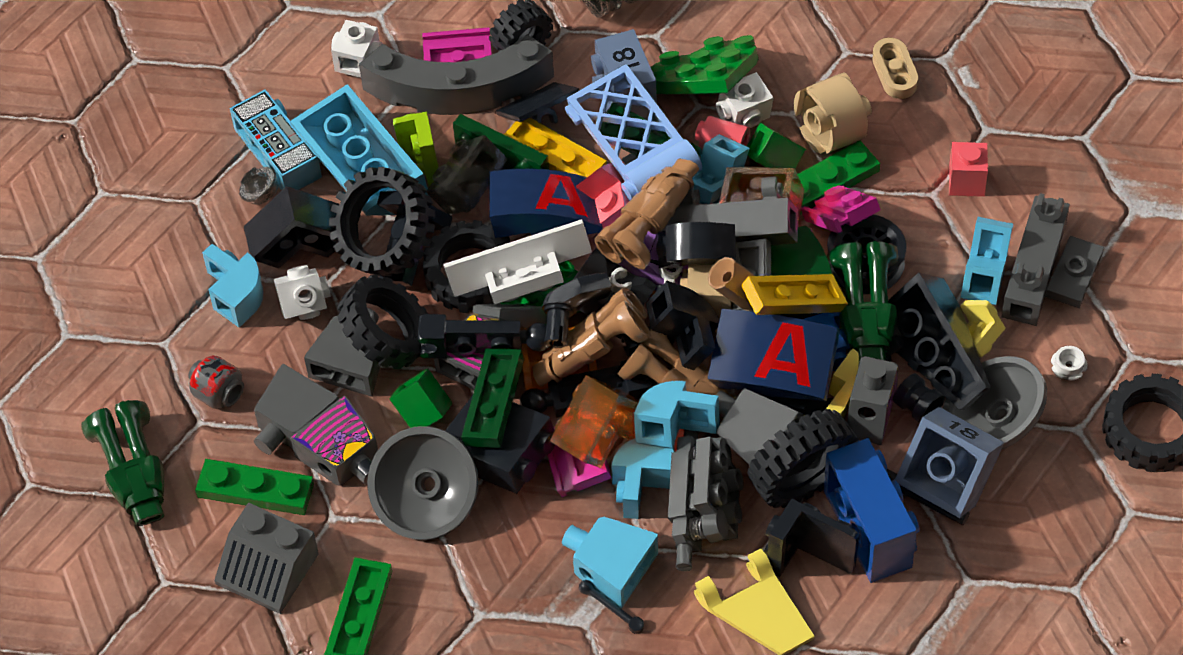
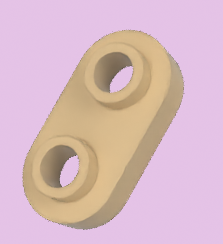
M895 38L879 40L874 45L872 61L885 92L891 97L898 99L912 96L917 90L918 73L906 45Z

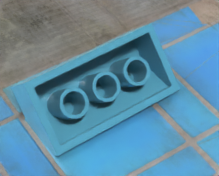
M348 84L290 121L293 128L346 192L347 189L344 183L348 179L356 181L354 178L356 173H366V169L372 167L377 169L378 167H385L414 177L419 181V184L426 188L427 192L425 194L430 196L422 171ZM389 187L380 189L368 199L362 211L366 216L395 215L376 204L380 191L397 190Z

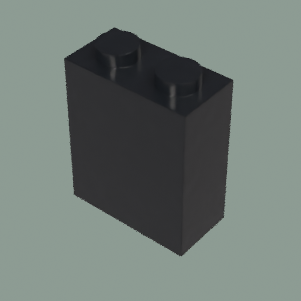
M473 395L445 430L457 437L462 443L461 436ZM513 402L501 448L466 447L475 461L478 478L518 494L524 484L533 478L536 468L544 457L553 451L558 438L549 416Z

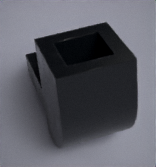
M687 222L666 225V230L658 232L656 244L659 268L673 269L689 264L714 265L717 261L726 257L736 261L735 224Z
M666 281L646 302L652 331L675 338L682 367L695 370L716 349L712 333L718 328L719 318L711 305L698 293L682 285Z

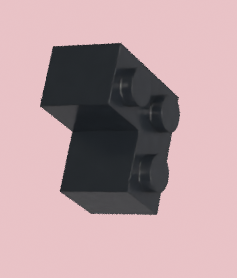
M286 186L244 225L249 253L256 262L278 269L300 249L328 258L335 252L333 246L337 244V242L332 241L330 238V232L336 229L329 226V218H336L337 216L336 213L331 212L332 204H340Z

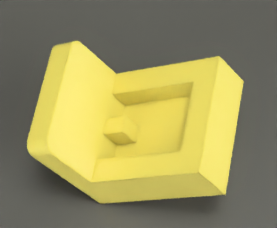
M965 300L960 307L969 320L967 325L979 357H983L992 349V344L1006 327L999 318L996 308L989 301Z

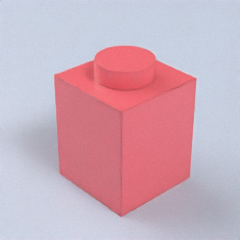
M952 142L949 162V195L985 196L988 175L987 143Z

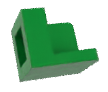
M762 123L759 124L747 145L750 148L748 156L785 178L791 177L806 148Z
M428 368L402 383L389 398L410 428L433 424L443 418L452 406L451 399Z

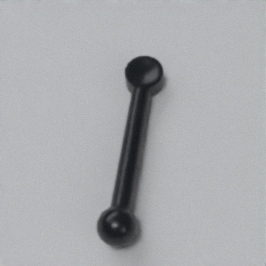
M590 580L580 582L579 590L582 594H590L628 623L629 630L632 633L638 634L643 631L644 622L640 617L632 618L594 589V585Z

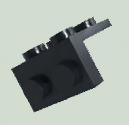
M791 499L781 516L774 515L766 529L765 535L769 537V541L764 552L768 555L772 569L778 577L782 575L798 548L847 573H852L856 567L859 533L849 523L842 520L836 521L822 514L811 504H802Z

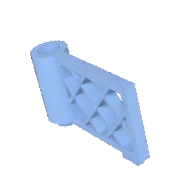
M627 64L567 98L568 106L565 107L566 113L576 126L581 123L585 126L625 182L621 184V188L629 201L641 191V188L650 177L662 173L661 170L665 167H672L679 158L693 161L698 165L699 171L702 170V163L689 141L680 136ZM623 78L631 85L629 95L610 92L612 85ZM588 98L602 100L599 112L586 111L580 103ZM608 101L626 103L624 115L605 114ZM632 105L647 107L650 110L648 120L630 118ZM602 122L620 124L618 138L603 136L600 132ZM626 126L644 128L645 132L642 142L623 139ZM651 130L666 132L671 138L661 145L648 143ZM621 147L640 150L638 158L624 165L619 158Z

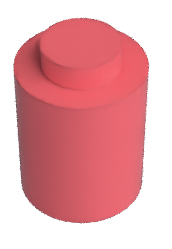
M708 116L706 121L701 120L695 133V140L699 141V147L702 150L706 142L719 134L747 146L750 127Z

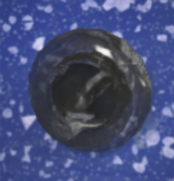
M270 167L252 168L240 181L239 195L242 200L255 205L267 202L278 189V180L274 169Z

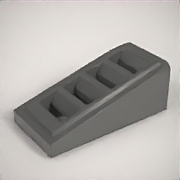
M476 304V306H473V314L489 321H520L521 330H527L528 327L535 323H547V315L542 310V306L529 304Z

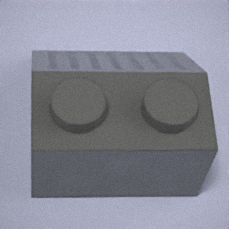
M248 502L228 533L215 576V584L281 614L319 555L314 532Z

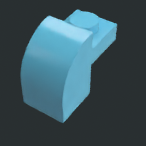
M720 134L704 144L703 154L700 157L702 170L697 172L692 178L694 190H699L700 204L725 203L728 200L743 172L749 147Z
M982 217L977 218L960 298L987 300L991 304L996 305L1009 253L1013 229L1012 223Z
M211 244L202 254L207 273L218 280L208 289L213 309L237 327H241L258 310L263 300V286L257 262L248 252L238 260L229 250L222 251L214 244Z
M669 381L653 386L642 395L634 412L636 443L672 448L680 429L716 434L720 425L719 396L689 392L686 389V381Z
M632 439L621 446L616 452L612 461V484L617 485L616 503H623V518L639 519L642 487L670 489L672 452H675V442L673 447L669 448L636 443V439Z

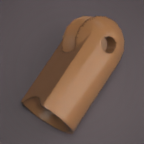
M726 257L717 261L709 272L708 281L710 286L743 310L754 311L741 285L748 276L756 275L732 258Z

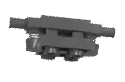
M684 429L683 437L677 438V452H672L668 506V519L673 523L672 537L677 549L675 567L679 571H690L692 569V553L702 551L703 538H706L710 543L720 540L738 539V523L742 522V509L739 504L740 490H743L744 487L742 472L732 464L731 448L725 442V438L706 437L698 439L699 431Z

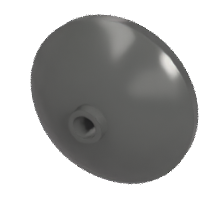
M1013 356L996 357L982 362L990 389L965 411L960 410L947 398L943 405L944 410L1003 441L1002 449L1017 443L1032 430L1040 419L1047 401V385L1040 371L1031 362Z
M427 426L402 430L386 440L376 452L371 462L367 480L370 503L381 522L401 536L418 540L442 537L460 526L468 517L475 504L479 486L477 467L467 447L449 432ZM429 477H432L435 481V487L431 491L425 488V481Z

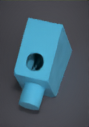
M600 517L589 533L571 525L563 536L562 545L575 551L573 565L576 576L582 581L590 580L594 585V589L622 609L658 555V534L607 517Z

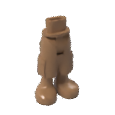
M679 158L672 167H665L661 170L662 173L650 177L641 188V191L621 209L622 215L611 225L604 227L596 236L595 244L598 250L612 262L618 264L625 258L634 267L642 270L645 269L650 263L651 255L644 244V238L648 231L652 234L662 231L670 218L673 217L676 208L694 185L692 178L699 171L696 163Z
M628 288L619 290L597 313L592 312L573 329L568 330L567 346L553 348L552 344L550 349L543 353V360L532 367L536 383L540 387L551 380L558 383L562 378L594 362V360L604 356L613 348V344L609 339L616 335L627 334L638 343L650 338L651 333L643 321L647 317V313L635 294Z
M652 329L650 330L651 337L640 343L617 373L624 380H630L639 374H643L654 379L659 384L669 381H686V389L689 392L716 395L722 390L734 398L732 394L728 393L727 389L719 388L707 379L709 372L703 363L695 370L682 367L679 351L671 344L668 337L652 331ZM652 354L658 355L672 366L670 370L664 367ZM719 415L721 424L724 418Z

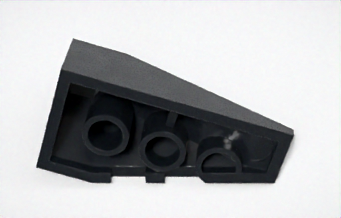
M918 272L889 299V303L895 305L897 309V320L893 336L899 335L904 342V347L895 353H898L908 362L907 365L914 371L920 372L931 382V385L956 407L965 411L990 389L989 382L962 309L944 278Z

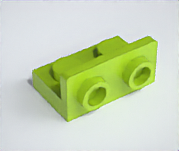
M427 111L394 118L393 125L397 142L411 160L417 164L422 173L426 175L429 188L443 186Z

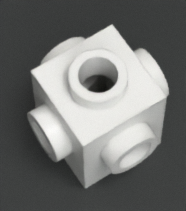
M345 20L341 31L336 32L332 39L331 52L335 72L361 78L359 63L383 44L379 41L378 27L364 22L358 23Z
M755 72L743 77L728 93H719L716 109L721 119L752 128L762 120L770 118L773 96L758 73Z
M307 265L298 266L287 270V276L274 279L282 314L285 319L299 316L300 320L314 318L320 315L319 310L327 308L325 298L331 297L326 276L319 277L315 268L309 270ZM302 290H308L307 294L299 295Z

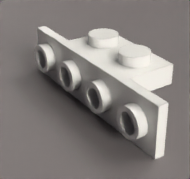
M581 219L443 265L454 297L489 286L495 305L501 302H511L522 295L538 290H548L556 284L563 283L564 280L558 263L592 253Z

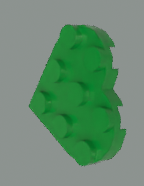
M746 35L724 41L723 37L720 36L711 37L703 42V48L691 54L679 55L678 51H669L659 56L660 62L650 66L656 79V94L728 93L759 60L754 37Z

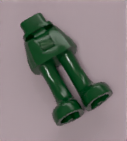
M874 241L867 244L866 260L869 267L871 302H864L862 245L854 242L837 246L829 252L830 262L835 269L843 271L846 301L848 304L839 312V318L848 344L851 346V350L854 349L859 352V364L861 358L865 356L886 361L885 352L890 349L889 344L892 341L897 320L896 306L889 303L887 274L888 268L893 267L898 261V248L885 242Z
M127 400L115 405V413L133 457L132 460L126 462L116 432L115 422L108 408H101L90 414L82 422L81 429L88 441L92 443L99 442L102 446L110 469L105 474V482L110 492L120 505L126 509V512L129 515H133L136 526H144L159 521L165 516L161 506L164 502V469L159 457L150 454L143 433V427L150 421L148 405L143 401Z

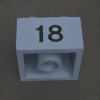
M632 29L596 39L595 54L591 55L592 67L596 76L592 77V83L627 64L657 104L656 79L635 30ZM623 78L612 85L610 92L629 95L631 85ZM608 101L605 113L614 101ZM615 102L624 108L626 107V103ZM632 105V112L648 120L650 110L647 107Z
M938 407L922 417L895 480L901 486L960 518L976 507L1004 442Z

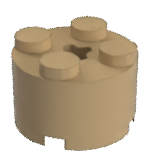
M843 72L798 91L794 98L795 115L801 114L805 124L799 127L801 133L810 147L820 154L826 152L827 154L867 136V116L872 113L871 105L865 96L859 95L846 73Z

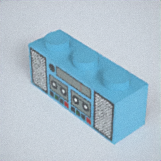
M263 90L230 108L235 131L281 190L286 186L300 190L322 178L319 164L322 161L293 128L290 120L287 118L285 107L279 99L273 100L269 93Z

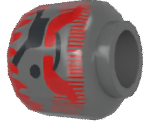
M212 355L202 361L198 360L193 364L188 374L191 394L213 409H222L225 406L230 407L234 405L244 390L241 371L219 356Z

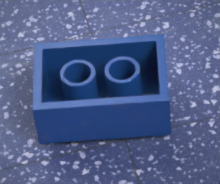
M869 438L826 453L824 493L838 520L849 523L859 533L857 558L870 583L912 568L914 552L917 551L916 534L919 533L920 528L915 514L912 511L907 512L902 503L903 494L896 480L891 481L886 472L887 464L884 455L879 449L875 451Z

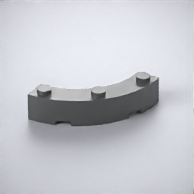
M528 34L506 49L469 61H426L403 55L381 44L359 63L362 87L369 94L394 106L403 104L416 107L417 112L427 111L428 114L439 115L469 114L501 107L503 101L516 96L522 98L536 91L554 77L552 51Z

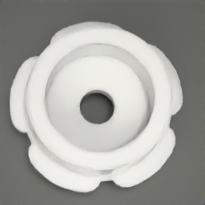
M1064 346L1052 356V371L1061 379L1077 380L1082 377V372L1087 370L1085 356L1077 347ZM1065 364H1071L1072 367H1067Z

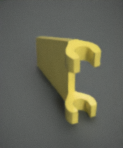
M762 549L749 554L748 559L750 561L746 563L751 575L759 582L739 593L721 600L717 588L709 576L695 583L697 589L694 590V594L699 603L708 612L777 655H785L810 642L815 637L776 577L770 561Z

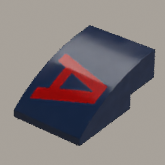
M547 169L491 171L490 220L495 238L531 233L532 236L581 219L587 235L600 233L603 226L599 220L595 199L590 198L576 188V185L587 177Z
M722 309L715 340L716 349L712 354L707 379L723 389L743 390L745 388L762 396L827 401L840 330L836 327L774 314L756 315L752 311Z

